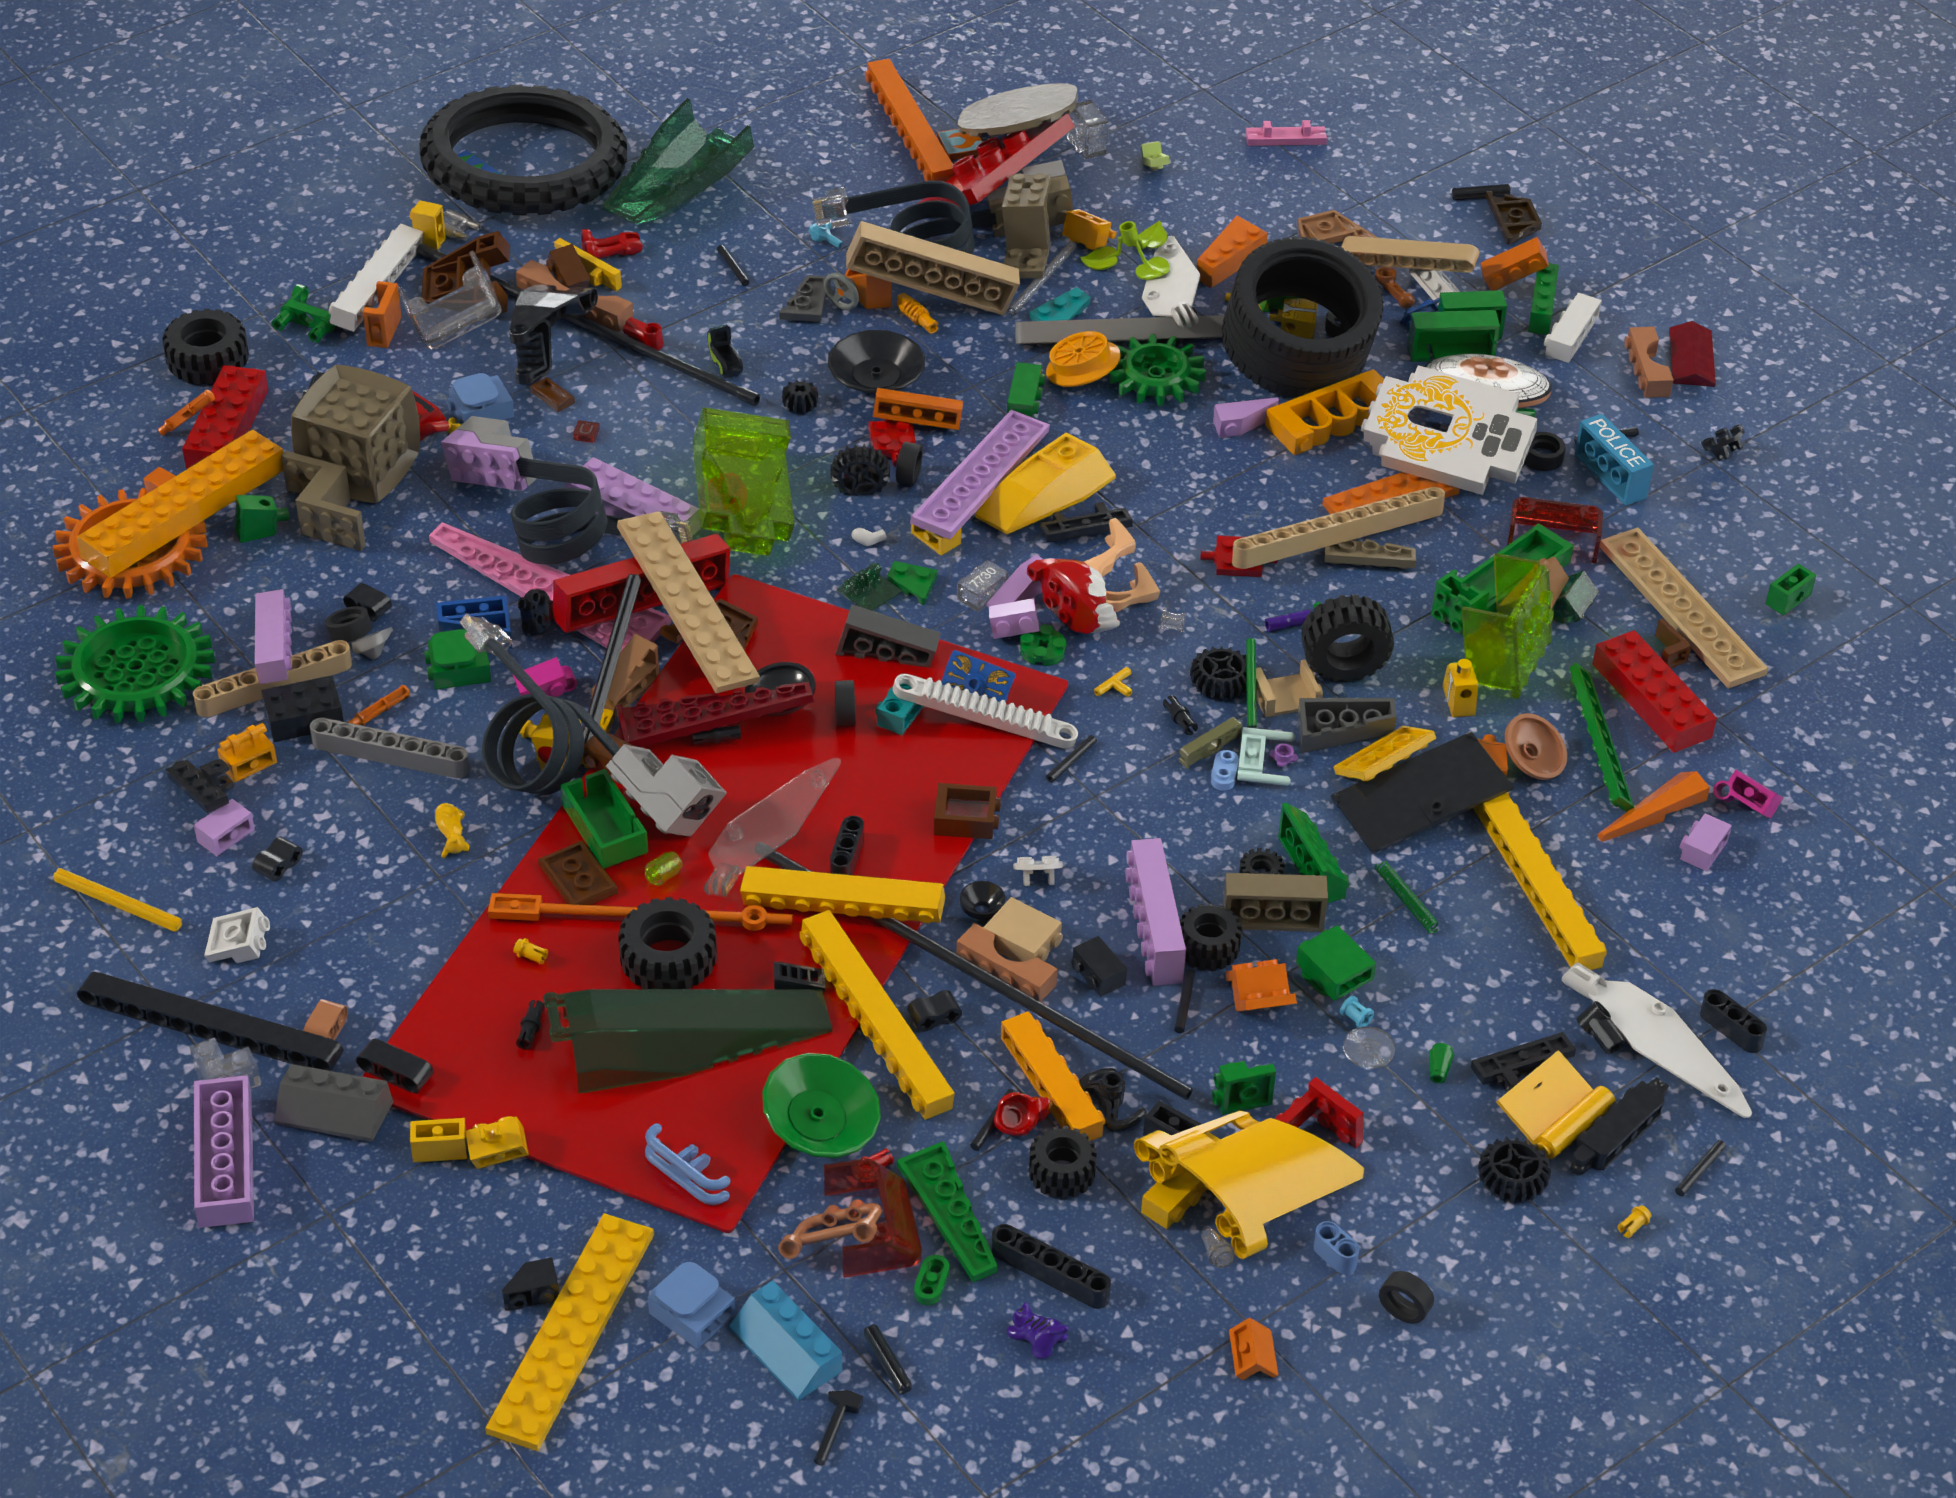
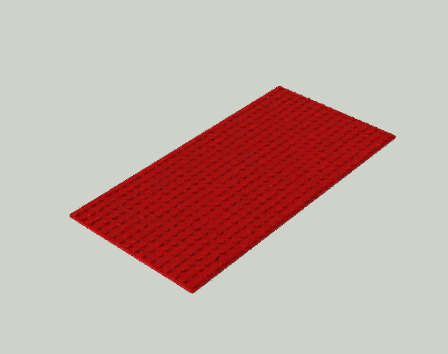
M738 574L731 575L714 598V601L722 599L758 617V625L745 649V653L756 671L767 665L779 662H793L805 666L812 672L815 678L814 702L789 715H763L757 719H747L733 724H740L741 740L721 741V744L713 742L694 745L691 734L687 737H677L663 743H654L642 747L650 749L663 765L671 755L698 760L727 794L691 837L677 836L672 833L665 834L655 826V820L644 814L640 809L641 805L626 794L625 791L627 789L612 778L635 813V818L639 819L647 831L648 853L605 868L604 870L617 886L618 893L591 905L637 907L644 902L646 904L651 903L652 899L665 900V897H672L673 900L685 899L689 904L693 902L700 906V910L742 912L748 907V905L743 904L740 893L746 866L782 869L755 853L756 846L759 843L767 845L812 872L830 873V856L842 821L848 816H858L864 821V844L853 876L941 883L945 888L975 838L934 835V814L938 783L997 787L996 797H1001L1035 740L926 706L920 711L903 735L877 726L875 709L880 701L883 702L889 689L893 687L896 677L900 674H910L923 679L930 677L933 682L938 680L942 682L944 671L954 650L1014 672L1016 677L1010 688L1006 704L1014 703L1017 708L1022 705L1024 710L1031 708L1034 713L1041 711L1043 716L1052 714L1068 688V681L940 639L930 668L900 664L899 660L894 659L884 662L878 661V657L865 656L862 659L855 658V654L844 653V656L835 655L849 610ZM683 640L638 702L644 701L645 705L658 704L660 699L667 698L676 702L680 698H685V696L715 693ZM835 681H854L856 725H836ZM745 686L720 692L719 696L733 695L735 690H741L743 694L745 693ZM620 726L613 736L625 741ZM590 767L582 777L584 798L587 797L585 776L599 771L595 768ZM947 803L946 815L988 817L989 806ZM563 806L560 807L498 893L542 895V903L567 904L538 864L539 858L579 841H583L588 847ZM488 905L387 1042L424 1059L434 1070V1074L418 1093H411L387 1082L393 1099L391 1107L426 1120L465 1118L466 1130H470L478 1124L498 1122L503 1117H517L523 1125L529 1155L524 1157L719 1231L732 1233L787 1145L785 1141L774 1133L763 1110L762 1091L770 1072L785 1059L805 1053L829 1054L840 1058L860 1026L858 1020L851 1016L844 999L841 1000L832 981L829 982L826 977V992L774 993V962H785L823 969L819 963L817 964L814 961L811 950L800 939L802 920L822 912H801L795 909L778 910L772 907H763L769 914L793 915L792 925L766 924L764 928L756 931L746 929L742 922L713 921L717 943V960L713 971L707 978L704 977V981L699 985H692L690 990L684 991L682 989L674 994H670V992L659 994L652 989L650 991L642 989L641 984L635 985L630 981V977H627L623 972L620 963L618 933L622 921L627 917L540 913L539 921L489 919ZM832 913L880 985L884 987L911 942L866 916H848L846 914ZM914 920L900 921L917 932L923 924L921 921ZM526 938L529 940V943L548 949V955L544 963L540 965L528 958L517 957L513 950L518 939L523 940ZM663 940L652 944L650 947L659 951H672L686 944L677 940ZM818 977L813 978V981L818 982ZM535 1000V1007L537 1000L545 1004V1010L540 1020V1031L536 1033L531 1049L526 1050L527 1042L525 1048L521 1049L516 1045V1040L521 1030V1019L526 1016L529 1002ZM365 1072V1073L363 1074V1076H362V1077H367V1078H373V1079L382 1080V1079H380V1078H378V1077H375V1076H373V1075H371V1074H369V1073H367V1072ZM653 1124H660L662 1130L656 1138L660 1139L661 1143L675 1154L694 1144L699 1148L695 1158L703 1153L711 1157L707 1167L700 1173L711 1180L728 1176L731 1182L727 1187L717 1191L699 1187L709 1194H718L723 1190L728 1191L729 1199L719 1205H707L651 1164L645 1155L647 1145L645 1136L647 1130Z

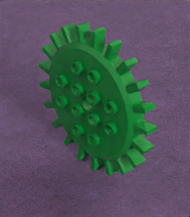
M138 605L136 617L125 618L123 611L117 608L115 609L116 620L107 624L100 616H94L96 629L92 632L78 626L76 634L77 638L81 640L80 643L63 641L64 653L73 656H56L57 669H67L55 672L57 684H66L61 686L62 695L65 700L78 695L73 699L75 710L78 712L90 703H93L94 705L91 708L93 719L98 720L102 713L109 709L113 710L115 723L121 722L124 711H135L138 722H144V710L154 707L164 717L167 716L165 703L172 699L182 707L187 706L186 696L183 692L186 689L194 692L197 687L202 686L201 681L194 679L195 677L212 678L211 666L202 665L215 663L214 650H205L212 648L210 635L198 637L203 634L200 622H196L184 629L183 627L188 624L186 613L181 612L176 618L169 621L167 620L166 607L161 606L155 617L146 616L143 605ZM138 666L140 669L132 670L131 668Z

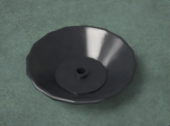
M866 330L852 333L839 340L828 353L827 366L833 377L847 388L864 393H876L877 388L900 390L917 381L925 369V355L920 346L905 335L889 330Z

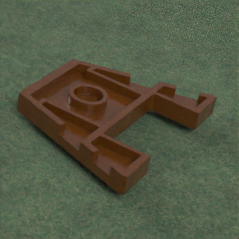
M722 599L715 601L745 651L758 625V617ZM666 624L660 628V635L675 643L683 639L675 624L671 626Z

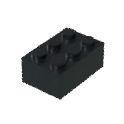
M332 675L261 690L273 743L311 735L310 724L317 718L344 722L342 706Z

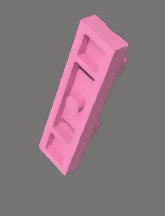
M1303 120L1302 127H1272L1271 121H1263L1261 128H1246L1248 146L1326 145L1327 142L1325 126L1311 127L1310 120Z

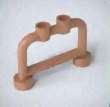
M853 1200L849 1207L840 1209L836 1205H830L824 1213L803 1220L793 1234L784 1236L778 1246L779 1252L787 1259H794L802 1250L803 1245L848 1235H854L862 1243L870 1242L877 1233L876 1222L881 1216L882 1208L877 1203L865 1204L861 1200ZM849 1219L851 1221H857L855 1223L833 1227L836 1225L838 1221ZM824 1224L828 1227H833L806 1233L809 1229Z

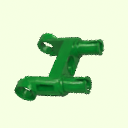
M297 284L293 288L291 298L281 307L280 314L272 320V327L275 330L279 329V331H282L289 322H294L313 328L308 333V337L312 342L319 343L326 333L333 332L337 326L330 323L331 314H329V311L307 305L309 289L307 286Z

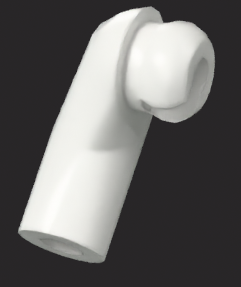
M857 528L852 531V538L864 546H871L886 540V533L883 529L872 533L863 528Z

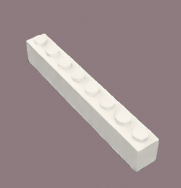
M401 223L395 230H392L389 238L383 241L380 249L375 250L371 260H367L364 268L357 272L355 279L348 283L346 290L340 292L336 302L331 303L329 308V314H331L330 323L354 332L364 320V308H373L378 302L376 283L378 281L395 282L416 256L417 247L422 243L423 231Z

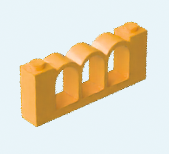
M1372 369L1271 407L1266 411L1265 426L1293 455L1310 450L1312 446L1325 444L1329 441L1331 435H1349L1354 431L1356 425L1362 426L1364 419L1369 418L1370 404L1372 401H1376L1377 387L1379 383L1383 384L1384 378ZM1359 397L1369 407L1359 406L1352 399ZM1335 407L1344 417L1335 416L1327 409ZM1310 416L1319 426L1308 425L1302 418Z

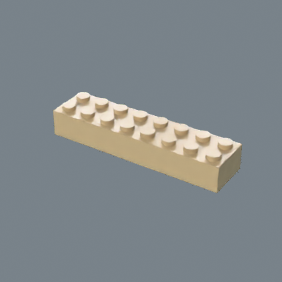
M863 221L860 222L846 252V269L1000 315H1005L1020 285L1018 268Z

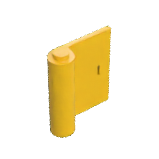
M1558 1050L1496 1101V1103L1533 1145H1538V1151H1545V1158L1553 1159L1572 1144L1581 1132L1587 1131L1592 1127L1597 1117H1603L1616 1099L1612 1092L1604 1086H1598L1593 1090Z

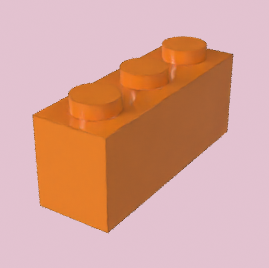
M1538 237L1481 262L1483 279L1491 291L1500 289L1549 266L1546 250Z

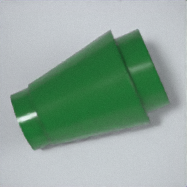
M1436 1043L1429 1050L1430 1080L1434 1083L1441 1084L1445 1082L1455 1057L1453 1048L1448 1044Z

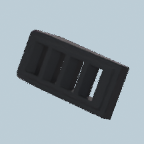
M774 962V993L826 992L824 969L785 962ZM818 977V982H814L813 978Z

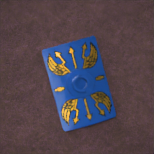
M954 650L944 671L942 685L950 683L952 688L959 686L962 691L968 689L969 693L976 691L979 696L986 694L988 699L996 697L998 702L1001 700L1006 702L1016 675L1014 672Z

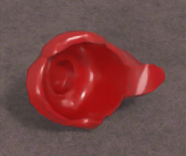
M1019 1092L1009 1093L999 1100L994 1123L997 1129L1005 1134L1026 1136L1034 1129L1037 1122H1042L1047 1118L1051 1101L1047 1097H1030Z

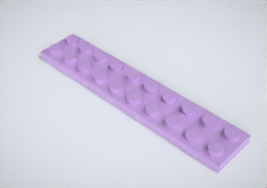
M1010 410L913 513L910 524L938 534L941 537L951 539L990 497L993 490L1049 432L1050 424Z

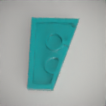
M1076 287L1029 311V318L1032 321L1072 320L1074 317H1078L1090 304V296Z

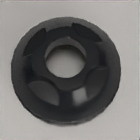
M989 881L972 882L966 885L960 893L962 910L968 916L977 920L991 919L1005 904V893L1002 888ZM984 905L989 910L987 912H978L975 908Z

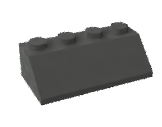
M291 1064L279 1085L275 1124L372 1142L393 1104V1099L387 1081Z

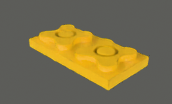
M1401 726L1334 765L1335 774L1369 781L1375 778L1379 772L1392 768L1393 764L1399 760H1405L1413 752L1426 748L1428 743L1436 739L1435 732L1421 728Z

